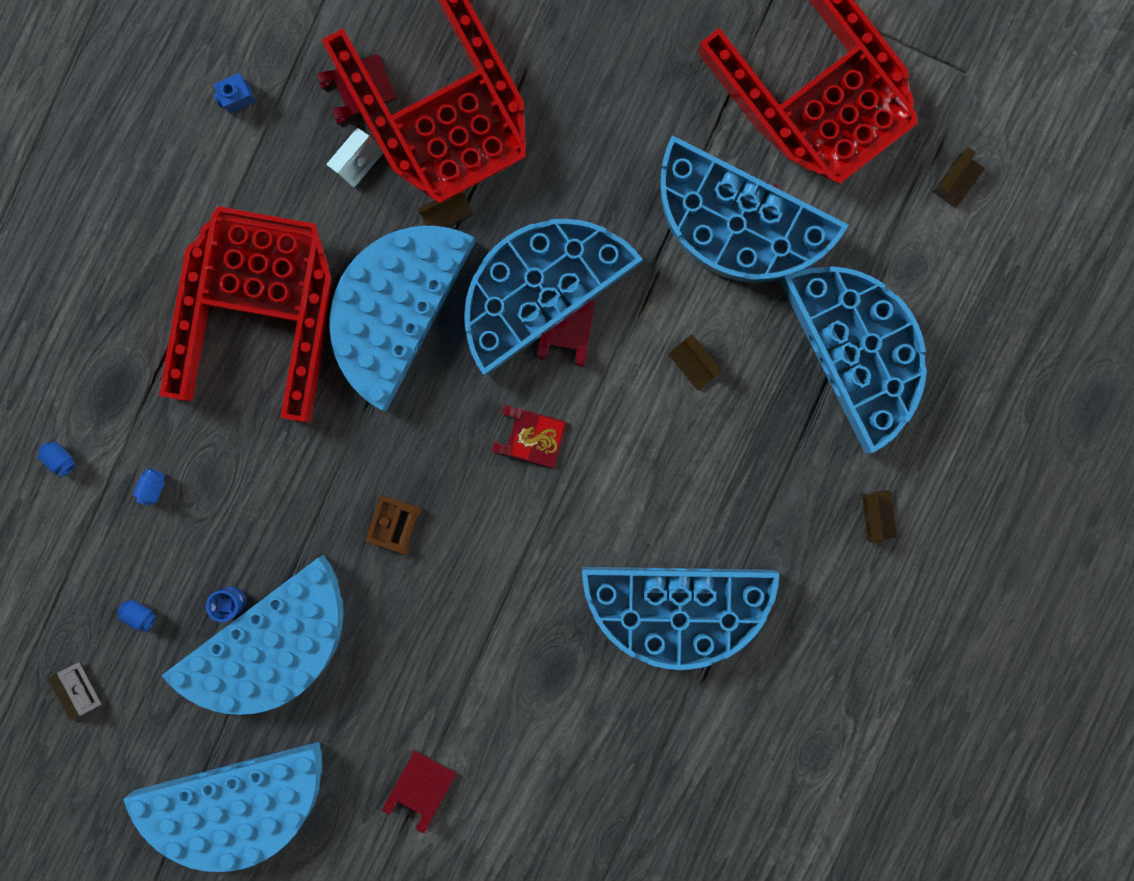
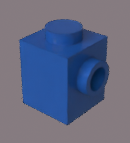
M241 73L213 84L217 92L214 94V98L220 108L224 107L229 113H233L256 102L247 80Z

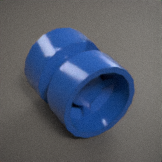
M225 587L210 595L207 599L206 611L214 621L227 622L242 614L247 605L246 595L237 587Z

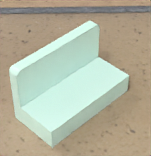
M357 128L327 165L352 187H355L383 152L368 134Z

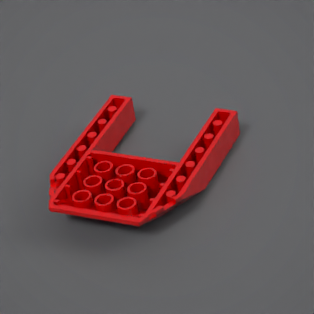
M469 0L436 1L475 71L392 116L345 30L342 28L322 39L328 55L393 171L439 204L526 158L524 101Z
M809 0L847 49L848 53L781 105L774 99L720 28L700 42L697 50L698 55L753 126L789 161L837 184L842 183L918 124L916 111L913 109V95L910 93L908 83V69L854 0Z
M218 206L211 215L210 221L204 224L200 230L201 233L185 250L159 396L193 401L209 307L297 322L280 418L311 422L328 330L331 274L317 226L314 223Z

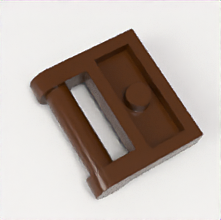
M380 495L365 541L407 554L409 550L408 543L417 516L421 515L422 508ZM403 510L409 513L399 542L396 543L392 541Z

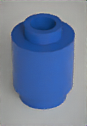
M46 442L38 450V459L54 475L58 474L60 477H64L76 466L73 462L74 458L58 442Z
M146 468L145 473H141L133 493L137 497L136 501L150 506L151 503H157L165 484V474Z
M133 599L129 602L124 601L117 611V614H119L118 620L138 632L141 630L145 633L148 632L157 618L153 614V610Z

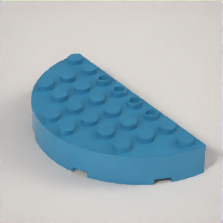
M673 135L668 143L661 171V200L665 218L672 234L682 249L698 264L717 275L748 283L781 280L785 276L808 269L821 260L839 241L849 226Z
M552 219L537 224L534 223L516 230L505 237L484 258L476 274L473 276L466 299L465 330L471 353L482 374L486 377L541 337L542 333L552 329L639 266L643 259L621 237L609 232L604 227L581 220Z
M416 226L401 229L381 237L366 247L355 257L341 277L333 297L330 312V335L333 351L344 376L352 387L364 399L380 410L387 411L476 243L474 237L458 230L440 226Z
M815 267L783 277L779 282L864 452L873 453L893 440L904 425L910 421L918 407L924 390L927 372L924 354L926 350L916 319L904 301L885 287L884 283L856 270L841 267Z
M325 555L314 560L161 676L174 690L189 701L203 708L225 714L243 715L265 712L277 708L301 694L326 668L337 648L343 626V599L340 594L337 576Z
M582 567V578L585 596L594 619L605 635L619 649L631 657H635L655 667L688 670L706 667L722 659H727L740 651L755 637L766 622V617L776 599L779 572L758 569Z
M316 742L140 788L126 796L124 802L131 820L140 834L152 847L168 859L180 865L201 871L228 872L244 869L268 859L281 850L295 836L310 814L320 789L319 785L322 774L320 743Z

